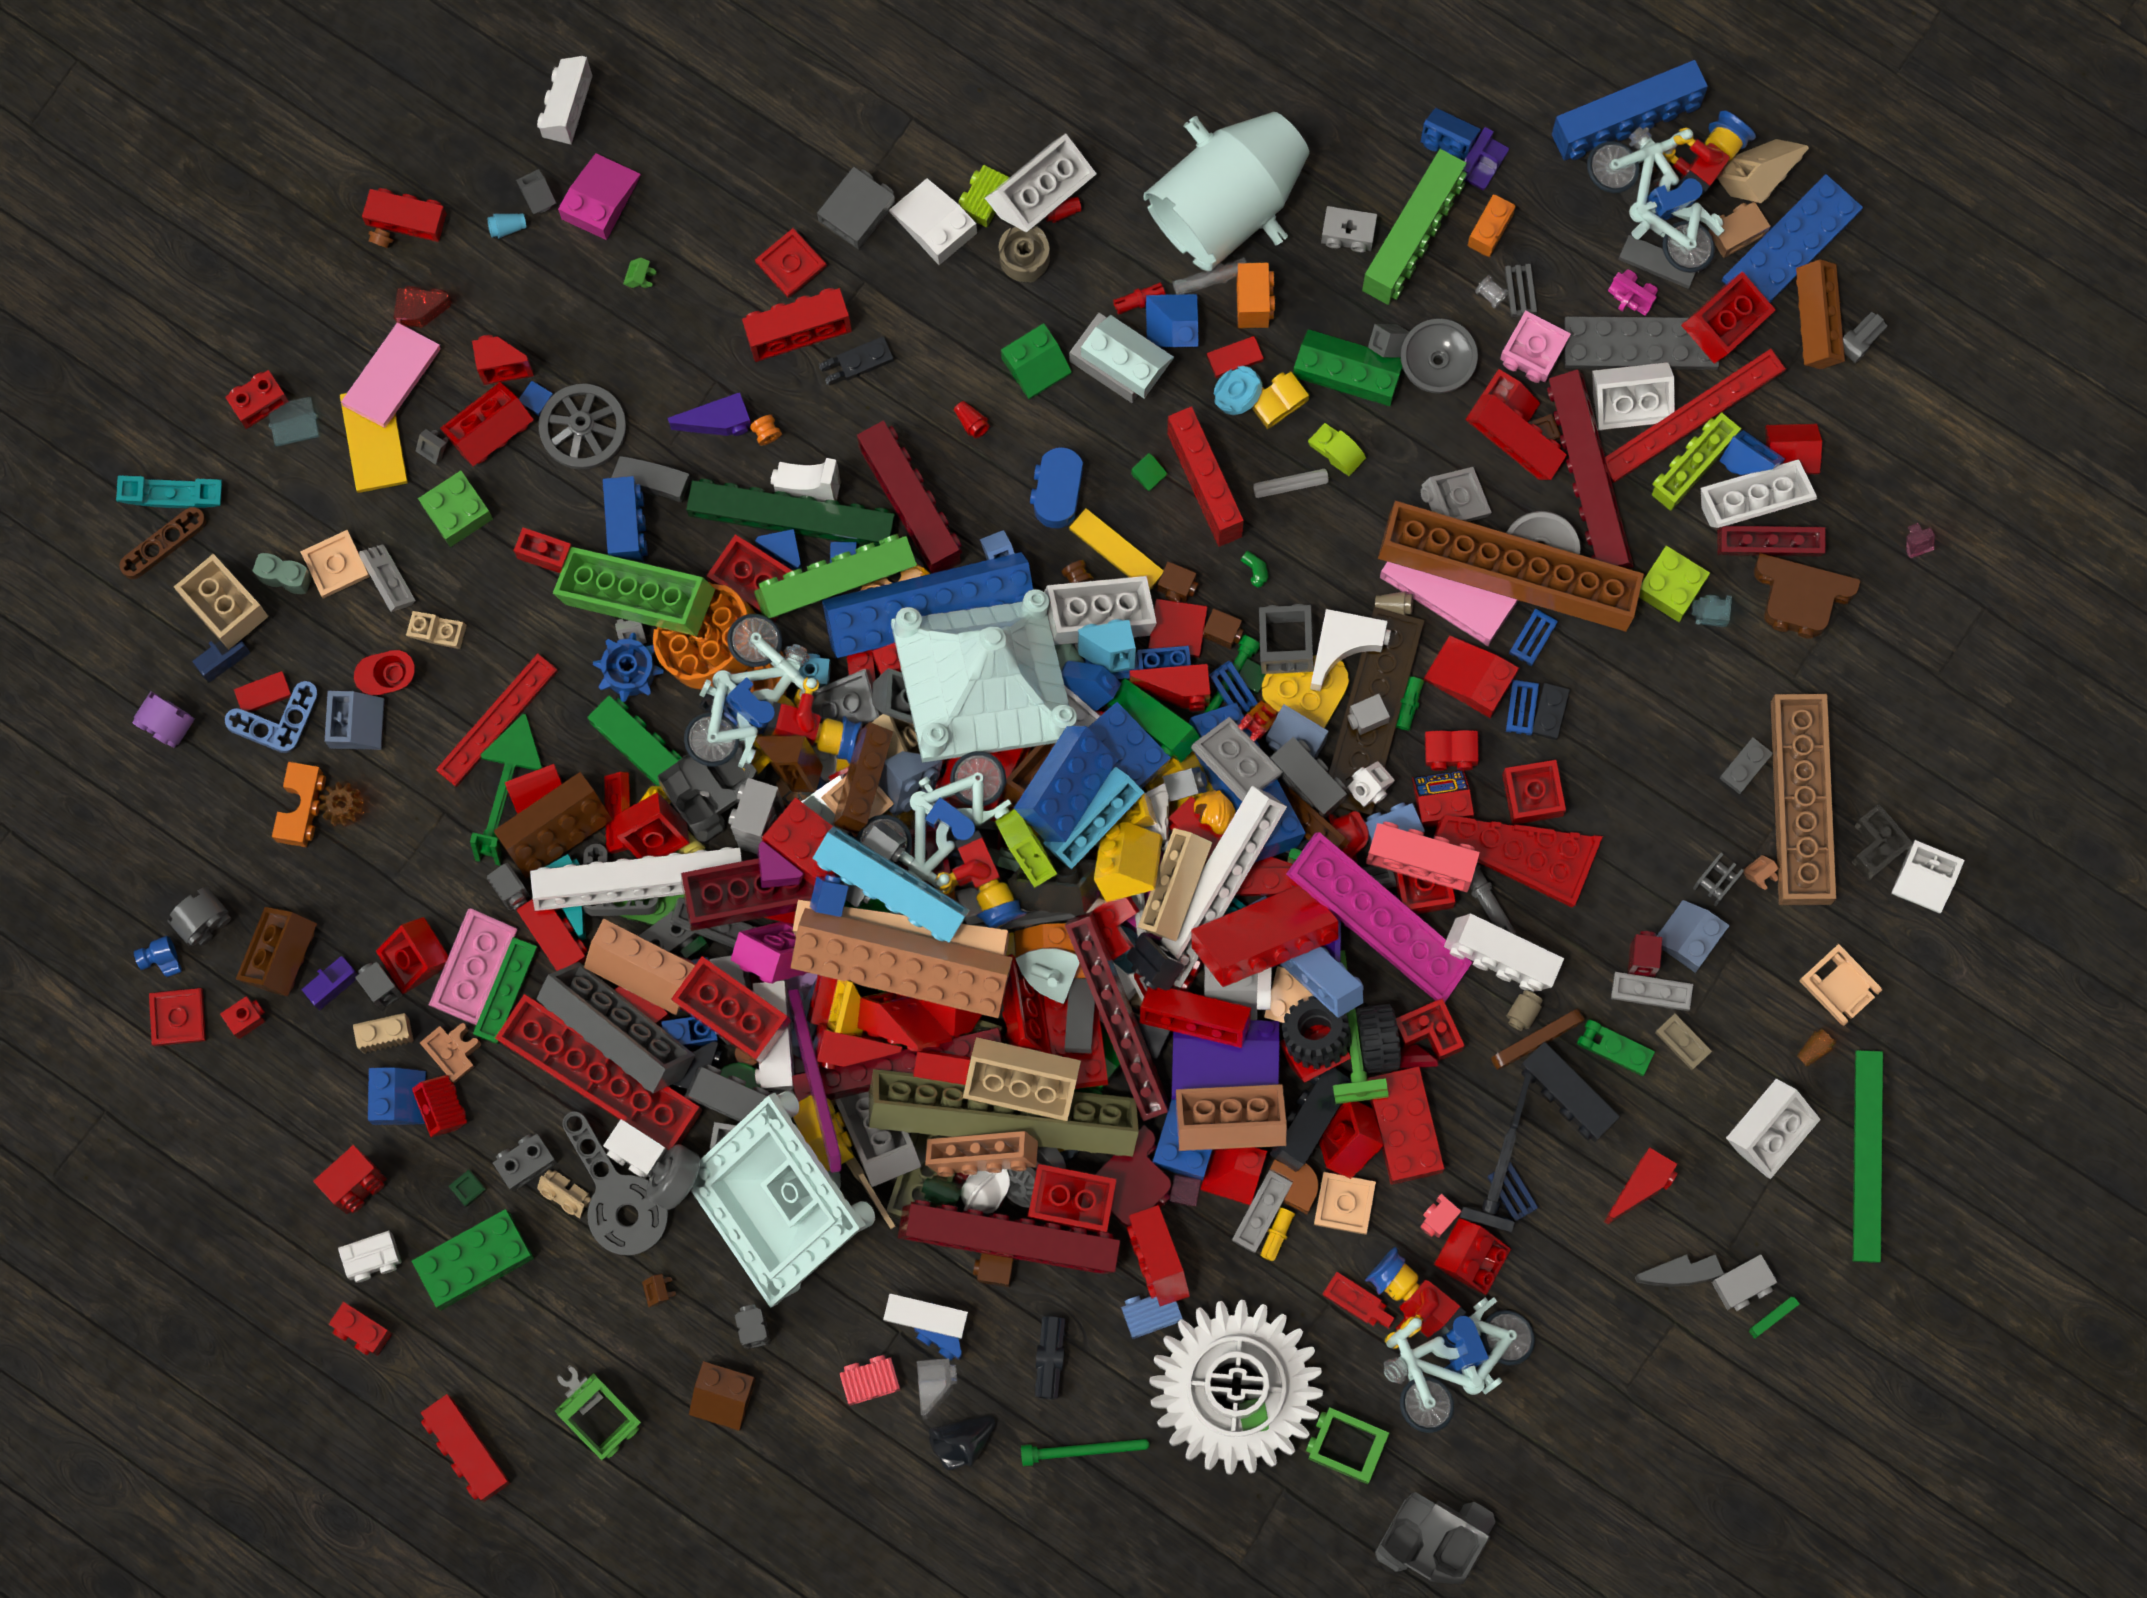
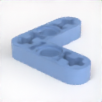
M307 681L298 683L293 690L279 724L236 708L226 714V727L234 734L276 751L289 753L297 746L317 699L316 687ZM306 687L310 688V694L313 695L312 697H306L303 703L304 706H308L307 710L300 705H293L294 701L299 704L301 694L298 692L299 690L304 691ZM291 711H300L303 715V720L298 724L289 722L288 714ZM237 715H241V721L249 724V719L254 720L250 725L249 733L244 732L246 730L244 725L238 724L237 727H233L230 718H236ZM258 724L266 725L269 729L267 736L263 738L255 736L253 732L255 726ZM285 724L290 729L298 730L297 733L291 731L289 739L292 741V744H286L285 747H282L281 741L278 738H284L287 733V728H282Z

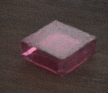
M1175 1175L1170 1202L1196 1207L1201 1180Z

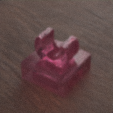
M1918 523L1908 526L1910 533L1906 537V552L1910 558L1934 550L1935 535L1931 528L1922 530Z

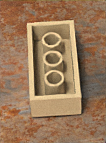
M976 1037L963 1098L1068 1121L1081 1061Z

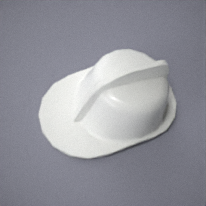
M1002 1169L1000 1173L977 1171L976 1175H969L961 1189V1199L965 1205L964 1211L972 1209L986 1214L994 1212L1009 1190L1010 1176L1008 1170Z

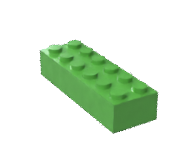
M1439 149L1365 273L1363 292L1387 305L1390 304L1393 298L1396 300L1399 298L1404 288L1402 285L1405 277L1410 279L1418 257L1422 258L1429 246L1427 243L1430 235L1435 237L1441 226L1440 221L1443 215L1447 216L1454 204L1452 201L1455 194L1459 196L1466 184L1465 179L1468 175L1465 172L1466 162Z
M898 534L880 540V546L875 547L873 542L855 549L856 554L851 555L850 551L836 555L831 558L832 563L827 564L826 560L811 564L807 566L808 571L802 573L800 568L783 575L784 580L778 581L777 577L763 581L759 584L760 588L754 591L762 615L771 619L917 566L907 537L899 538Z
M571 547L553 594L568 606L697 636L715 589L703 577Z

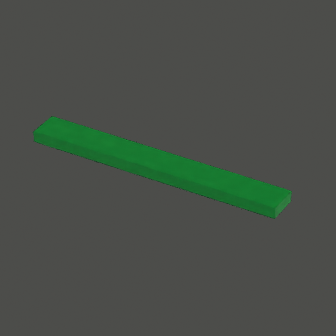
M1855 1051L1853 1262H1881L1883 1052Z

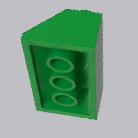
M1308 329L1300 347L1293 375L1307 382L1391 406L1402 371L1401 357H1382L1368 347Z

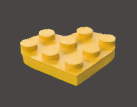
M1317 655L1313 656V667H1315ZM1342 661L1338 662L1324 679L1321 691L1310 689L1313 672L1266 674L1262 683V699L1265 703L1270 704L1277 714L1285 704L1325 729L1346 692L1349 683L1348 672L1345 669L1344 663Z

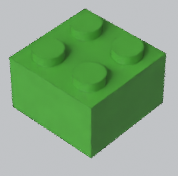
M459 471L418 498L422 507L450 547L493 520L489 510L462 471Z

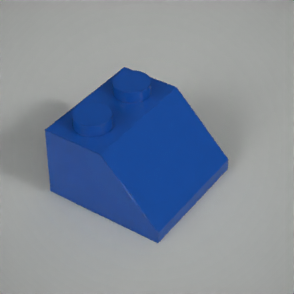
M369 1068L368 1121L372 1125L425 1124L412 1088L420 1082L426 1081V1071L402 1068Z

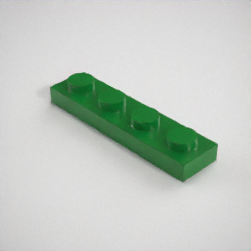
M514 937L512 938L473 1032L474 1036L499 1044L495 1037L513 1011L538 950L537 946Z

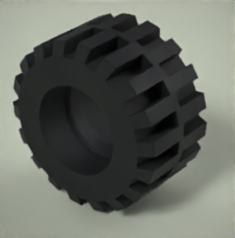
M1309 996V1000L1305 1002L1302 998L1298 1001V1006L1292 1005L1289 1008L1290 1014H1285V1023H1282L1283 1037L1290 1056H1293L1296 1063L1299 1064L1302 1061L1303 1067L1309 1068L1310 1065H1313L1314 1069H1320L1321 1065H1325V1068L1331 1067V1062L1334 1061L1337 1064L1341 1061L1340 1055L1345 1057L1348 1052L1347 1047L1351 1045V1031L1347 1015L1345 1013L1339 1018L1336 1017L1314 996ZM1315 1025H1324L1331 1029L1324 1038L1319 1040H1309L1303 1037L1305 1031Z
M1390 1004L1358 1008L1356 1018L1363 1069L1366 1073L1399 1069L1401 1064L1400 1042L1395 1012Z

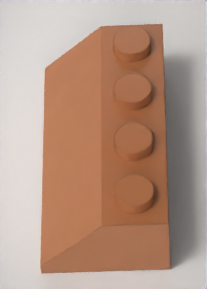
M603 919L591 942L584 968L677 1015L680 1007L675 1005L671 998L695 965Z

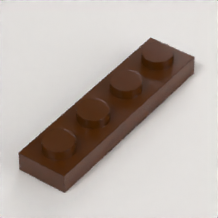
M1280 782L1282 790L1305 831L1304 837L1310 841L1315 833L1320 832L1341 851L1350 843L1285 783Z

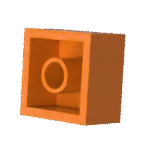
M1238 263V328H1268L1269 319H1274L1275 299L1274 296H1269L1273 295L1274 271H1269V263Z

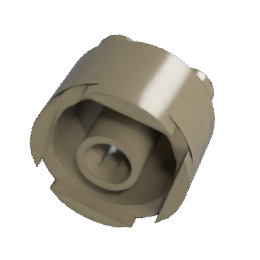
M1034 226L1025 232L1014 227L1004 232L999 242V260L1001 269L1006 275L1016 281L1034 282L1045 273L1050 262V248L1046 235L1040 228ZM1025 251L1029 252V254L1026 253L1025 255H1021Z

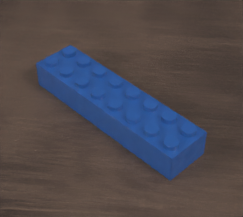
M1020 552L824 599L822 604L830 645L836 657L840 658L895 643L891 620L896 618L898 611L903 608H914L921 616L1013 604L1023 602L1025 594L1033 590L1029 562Z

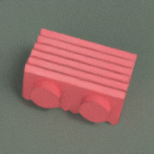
M885 1355L869 1359L870 1364L860 1367L859 1363H854L844 1367L845 1372L839 1374L849 1406L901 1390L891 1358L886 1359Z

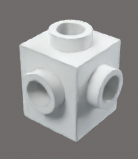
M1377 761L1367 768L1361 767L1352 775L1354 780L1347 788L1351 791L1354 798L1365 807L1371 802L1377 804L1387 796L1385 790L1395 780Z

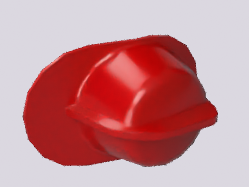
M400 650L371 655L362 659L357 664L354 671V681L356 686L368 695H381L405 688L412 681L415 665L412 658L406 652Z
M1353 811L1339 818L1334 814H1330L1331 825L1350 842L1342 852L1358 864L1356 854L1366 846L1369 839V830L1358 811Z

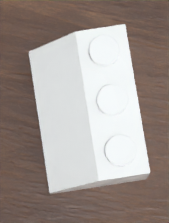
M579 56L561 59L559 66L554 68L552 73V82L554 83L552 89L547 91L544 101L546 109L544 113H540L537 123L543 138L572 144L592 79L587 57Z
M1668 362L1592 371L1593 397L1599 430L1656 424L1675 412L1674 375Z
M1775 1079L1726 1139L1742 1157L1771 1179L1816 1126L1820 1118L1795 1088Z

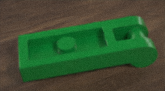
M1587 1020L1585 1025L1586 1031L1577 1041L1579 1046L1640 1076H1644L1655 1051L1619 1035L1595 1021ZM1595 1034L1603 1037L1600 1044L1593 1042Z

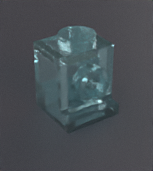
M1706 595L1704 598L1700 597L1699 600H1693L1692 615L1696 616L1695 624L1727 627L1730 620L1732 596L1727 595L1725 600H1720L1718 596Z

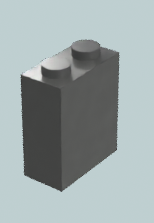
M853 167L817 212L818 221L859 250L888 214L889 210L895 205L894 192L883 183L879 185L873 181L872 175L863 169L859 171Z

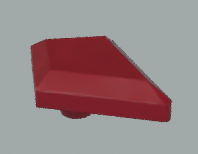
M1419 1045L1400 1048L1401 1064L1399 1068L1410 1069L1414 1067L1439 1066L1438 1060Z

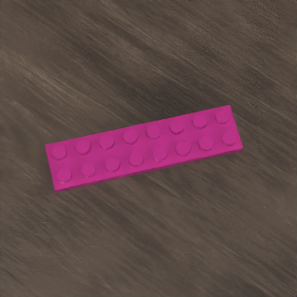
M1320 832L1313 835L1286 873L1287 876L1320 904L1326 906L1333 915L1435 1001L1443 998L1444 1002H1446L1472 964L1466 957L1459 959L1450 954L1451 950L1444 947L1446 939Z

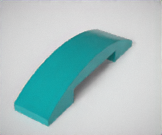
M118 476L116 501L163 508L221 506L222 480L196 479L195 481L146 480L141 476Z

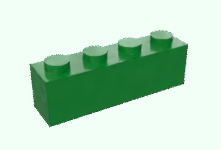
M1124 678L1120 682L1121 685L1114 698L1106 703L1107 706L1110 708L1118 702L1166 754L1182 763L1193 751L1191 749L1193 743L1200 739L1194 727Z
M608 696L587 717L590 724L656 786H660L658 775L674 765L682 757L674 750L669 752L663 746L666 744L664 740L655 732L653 735L645 730L647 725L637 715L634 718L626 712L629 708L619 698L614 700Z

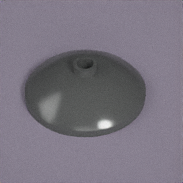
M1431 319L1418 324L1407 334L1401 349V364L1408 379L1420 389L1431 393H1448L1459 389L1468 382L1477 365L1478 353L1473 337L1463 326L1447 319ZM1439 358L1443 363L1437 365L1433 360Z

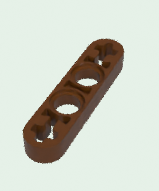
M196 507L184 510L126 554L119 564L123 575L128 579L141 577L194 537L206 525V517L203 512ZM191 515L198 517L196 525L190 523L189 517ZM182 522V524L186 527L188 532L185 533L182 527L178 524ZM172 529L179 530L180 532L179 539L174 542H170L166 538L167 533ZM151 545L159 546V554L155 557H148L146 555V550ZM140 553L142 557L147 561L146 564L140 561L141 559L138 557ZM129 562L136 564L137 570L134 572L128 570L129 566L127 564Z
M1579 1009L1573 1010L1499 1052L1491 1058V1061L1498 1071L1536 1050L1544 1042L1548 1043L1583 1023L1585 1019Z

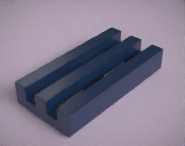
M1510 1162L1507 1171L1529 1205V1208L1526 1209L1505 1174L1503 1183L1521 1212L1519 1214L1516 1213L1502 1188L1499 1197L1514 1222L1537 1210L1538 1207ZM1494 1173L1487 1176L1491 1184L1494 1177Z

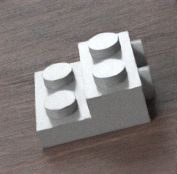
M1473 467L1433 476L1422 484L1421 497L1424 502L1429 503L1432 512L1466 522L1485 518L1491 514Z

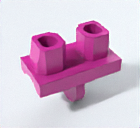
M1629 269L1623 274L1618 272L1608 289V292L1621 302L1618 309L1623 312L1628 306L1632 310H1637L1646 316L1657 298L1655 295L1658 289L1650 283H1646L1643 288L1635 282L1638 277Z

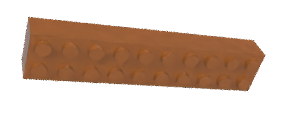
M1398 501L1394 502L1389 514L1378 556L1380 560L1625 632L1634 618L1644 575L1640 572Z

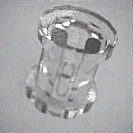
M1488 275L1479 284L1475 293L1484 296L1492 303L1491 306L1495 309L1506 298L1509 291L1507 289L1503 290L1492 281L1493 277Z

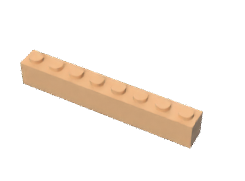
M798 900L793 926L795 937L797 936L798 925L804 909H811L809 907L810 901ZM843 907L842 917L936 939L928 929L911 924L905 915ZM961 924L950 943L1006 956L1009 933L1008 930Z

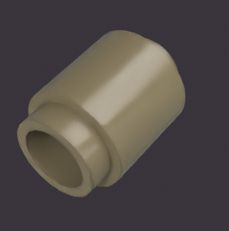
M1524 990L1523 994L1518 995L1506 1015L1510 1019L1508 1023L1520 1031L1523 1028L1529 1029L1542 1008L1540 1005L1543 1000L1536 994Z

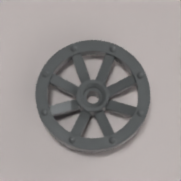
M575 384L559 390L547 401L539 419V434L544 448L555 461L573 469H591L608 462L619 451L625 439L626 419L621 405L611 393L599 386ZM587 395L581 411L577 410L570 399L571 397ZM595 397L609 405L589 414ZM563 402L567 407L568 411L570 412L571 416L567 417L552 414L554 410ZM615 414L616 430L594 422ZM579 421H585L583 426L577 425ZM549 423L569 425L554 438L550 439ZM593 432L613 438L610 445L604 451L601 450L592 435ZM573 434L570 456H567L556 447ZM586 438L595 456L578 458L581 441Z

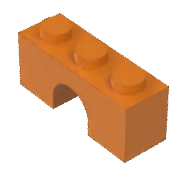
M288 762L283 787L289 793L300 795L301 803L298 809L292 813L277 812L272 838L276 842L307 847L308 841H312L315 827L312 825L313 817L318 815L320 809V801L317 800L319 790L323 791L326 780L319 767Z

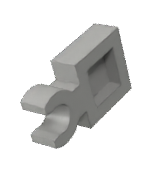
M570 1365L567 1367L572 1373V1377L569 1380H564L560 1375L557 1376V1380L561 1385L570 1387V1390L565 1393L567 1397L571 1396L587 1380L585 1376L579 1381L577 1371ZM597 1391L579 1409L581 1414L584 1415L603 1396Z

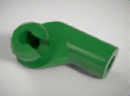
M1247 550L1241 558V562L1252 568L1254 576L1251 578V583L1255 587H1262L1269 578L1267 565L1263 560Z

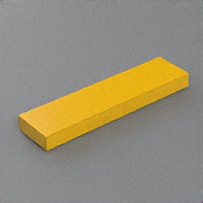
M1086 508L1069 527V530L1129 578L1147 576L1149 590L1160 580L1164 570Z

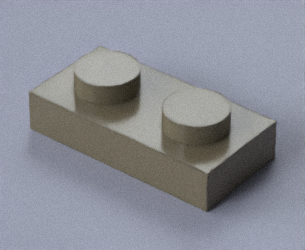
M1676 1014L1670 1017L1655 1032L1691 1070L1712 1052Z

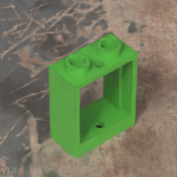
M594 1373L555 1410L557 1415L601 1460L605 1457H612L619 1449L618 1444L624 1438L630 1439L639 1430L637 1426L641 1423ZM599 1389L628 1418L600 1446L571 1418Z
M1329 1407L1327 1413L1321 1412L1316 1427L1321 1428L1317 1438L1311 1437L1306 1452L1310 1453L1308 1459L1368 1485L1389 1432ZM1332 1418L1375 1436L1361 1472L1318 1454Z

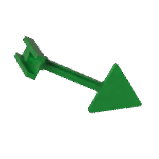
M522 714L481 754L483 760L503 763L505 765L487 829L484 830L483 835L472 833L470 844L475 861L481 862L482 855L494 858L495 865L501 866L503 854L494 830L500 825L508 796L505 782L512 780L516 767L531 770L542 769L525 714Z

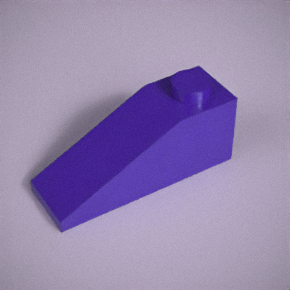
M740 392L668 418L671 430L724 436L732 434L734 436L742 435L751 426Z

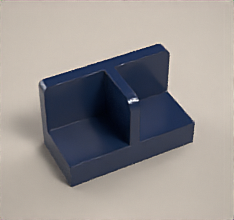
M242 640L229 650L221 641L216 644L210 641L209 645L211 648L192 662L207 682L210 683L251 652Z

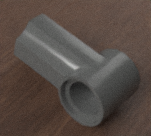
M1871 312L1854 330H1850L1843 337L1844 354L1851 361L1857 363L1870 349V345L1885 331L1887 325L1884 319L1878 314Z

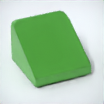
M1259 1398L1238 1403V1409H1248L1255 1405ZM1265 1403L1258 1412L1241 1419L1243 1431L1256 1428L1268 1420ZM1268 1425L1266 1428H1264L1263 1430H1261V1431H1266V1430H1268V1429H1269V1425Z

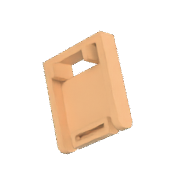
M1840 944L1800 979V982L1843 1026L1848 1023V1020L1842 1014L1843 1012L1852 1019L1875 998L1868 990L1869 988L1877 995L1882 991L1881 987ZM1832 959L1838 967L1822 981L1815 973Z

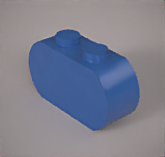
M1052 449L1043 455L1041 465L1036 464L1034 480H1038L1037 489H1032L1030 504H1034V513L1037 519L1043 525L1050 528L1065 527L1075 519L1083 473V462L1078 454L1070 449Z

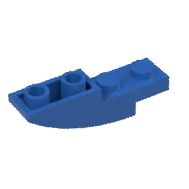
M1189 646L1137 650V653H1135V669L1113 672L1112 674L1121 682L1124 678L1129 681V671L1189 666L1191 665ZM1085 659V663L1093 664L1092 662Z

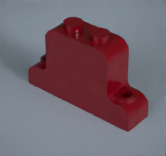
M1145 1125L1138 1132L1133 1156L1114 1155L1095 1174L1116 1179L1110 1213L1126 1228L1131 1226L1128 1215L1157 1205L1162 1208L1171 1198L1169 1195L1171 1187L1169 1178L1148 1158L1157 1149V1146L1155 1145L1154 1134Z

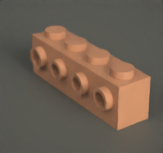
M1025 1131L927 1139L925 1165L941 1177H951L953 1173L976 1175L977 1171L1000 1173L1002 1169L1025 1171L1027 1167H1036L1038 1141Z

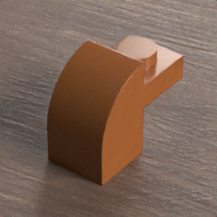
M1274 1160L1270 1171L1293 1182L1284 1199V1203L1307 1215L1318 1191L1316 1174L1306 1163L1299 1171L1295 1172L1282 1162Z

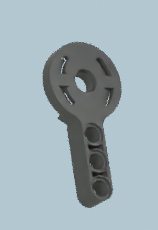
M579 1112L568 1113L563 1119V1128L596 1185L595 1193L588 1207V1224L592 1235L602 1247L619 1255H636L649 1250L661 1239L665 1232L668 1210L647 1198L645 1190H647L648 1180L638 1176L621 1175L616 1171L585 1116ZM573 1117H579L583 1122L582 1128L576 1132L570 1131L568 1127V1122ZM593 1140L595 1142L596 1149L592 1154H584L582 1152L581 1146L584 1141ZM604 1162L609 1166V1172L605 1177L596 1176L594 1169L598 1163ZM626 1205L634 1206L638 1211V1220L631 1226H624L618 1220L619 1210ZM649 1210H652V1211H653V1217H654L653 1226H655L656 1228L652 1227V1213H651V1211H649Z

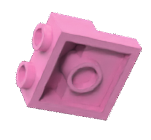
M1525 311L1505 346L1500 360L1504 361L1503 365L1511 371L1519 369L1525 372L1526 377L1532 382L1539 383L1540 380L1546 382L1571 334Z

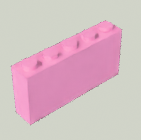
M1391 562L1386 563L1380 575L1381 579L1402 592L1406 591L1407 594H1413L1414 600L1486 646H1489L1519 601Z

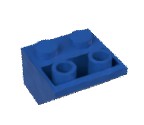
M1435 108L1423 125L1421 143H1424V146L1431 151L1442 149L1464 161L1480 136L1481 129Z

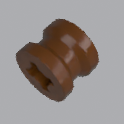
M1084 560L1076 561L1061 571L1069 583L1093 580L1092 575L1086 571Z

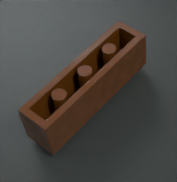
M869 722L859 732L832 825L855 834L867 825L894 731Z

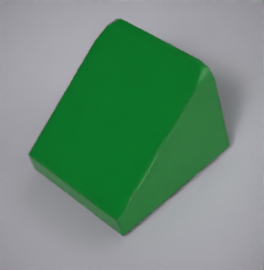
M1148 453L1131 470V475L1149 492L1167 476L1166 471L1151 453Z

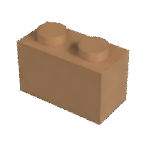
M1755 202L1749 205L1746 203L1739 205L1733 210L1734 213L1727 217L1725 215L1719 216L1723 221L1721 227L1724 229L1719 236L1709 229L1714 244L1723 258L1757 241L1768 233L1770 225Z

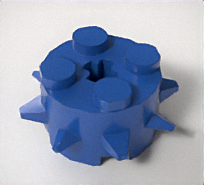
M631 633L628 639L618 640L617 643L607 639L605 642L608 650L604 651L601 660L593 661V665L600 668L604 675V679L599 685L600 690L611 688L620 694L622 702H625L628 696L643 693L649 696L651 694L649 686L652 684L655 675L664 672V669L655 666L652 659L655 654L654 645L643 646L641 642L637 641L635 633ZM628 664H632L633 669H630V671L624 670V668L628 667Z

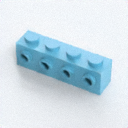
M1115 767L1104 781L1067 841H1044L1043 844L1060 861L1072 869L1145 792L1127 774Z

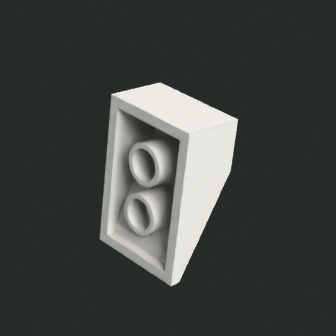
M928 178L889 210L938 265L977 234L974 220L960 205Z

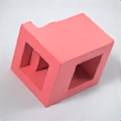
M1442 1194L1436 1200L1439 1205L1436 1206L1433 1203L1423 1214L1426 1220L1420 1228L1430 1237L1435 1235L1439 1238L1461 1213Z

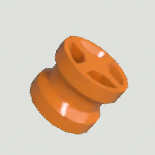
M773 415L763 416L754 421L750 426L752 432L757 434V441L761 446L775 441L782 435L781 430L774 425L775 419Z

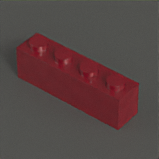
M1723 526L1717 530V555L1759 556L1761 553L1768 556L1820 557L1825 554V527Z

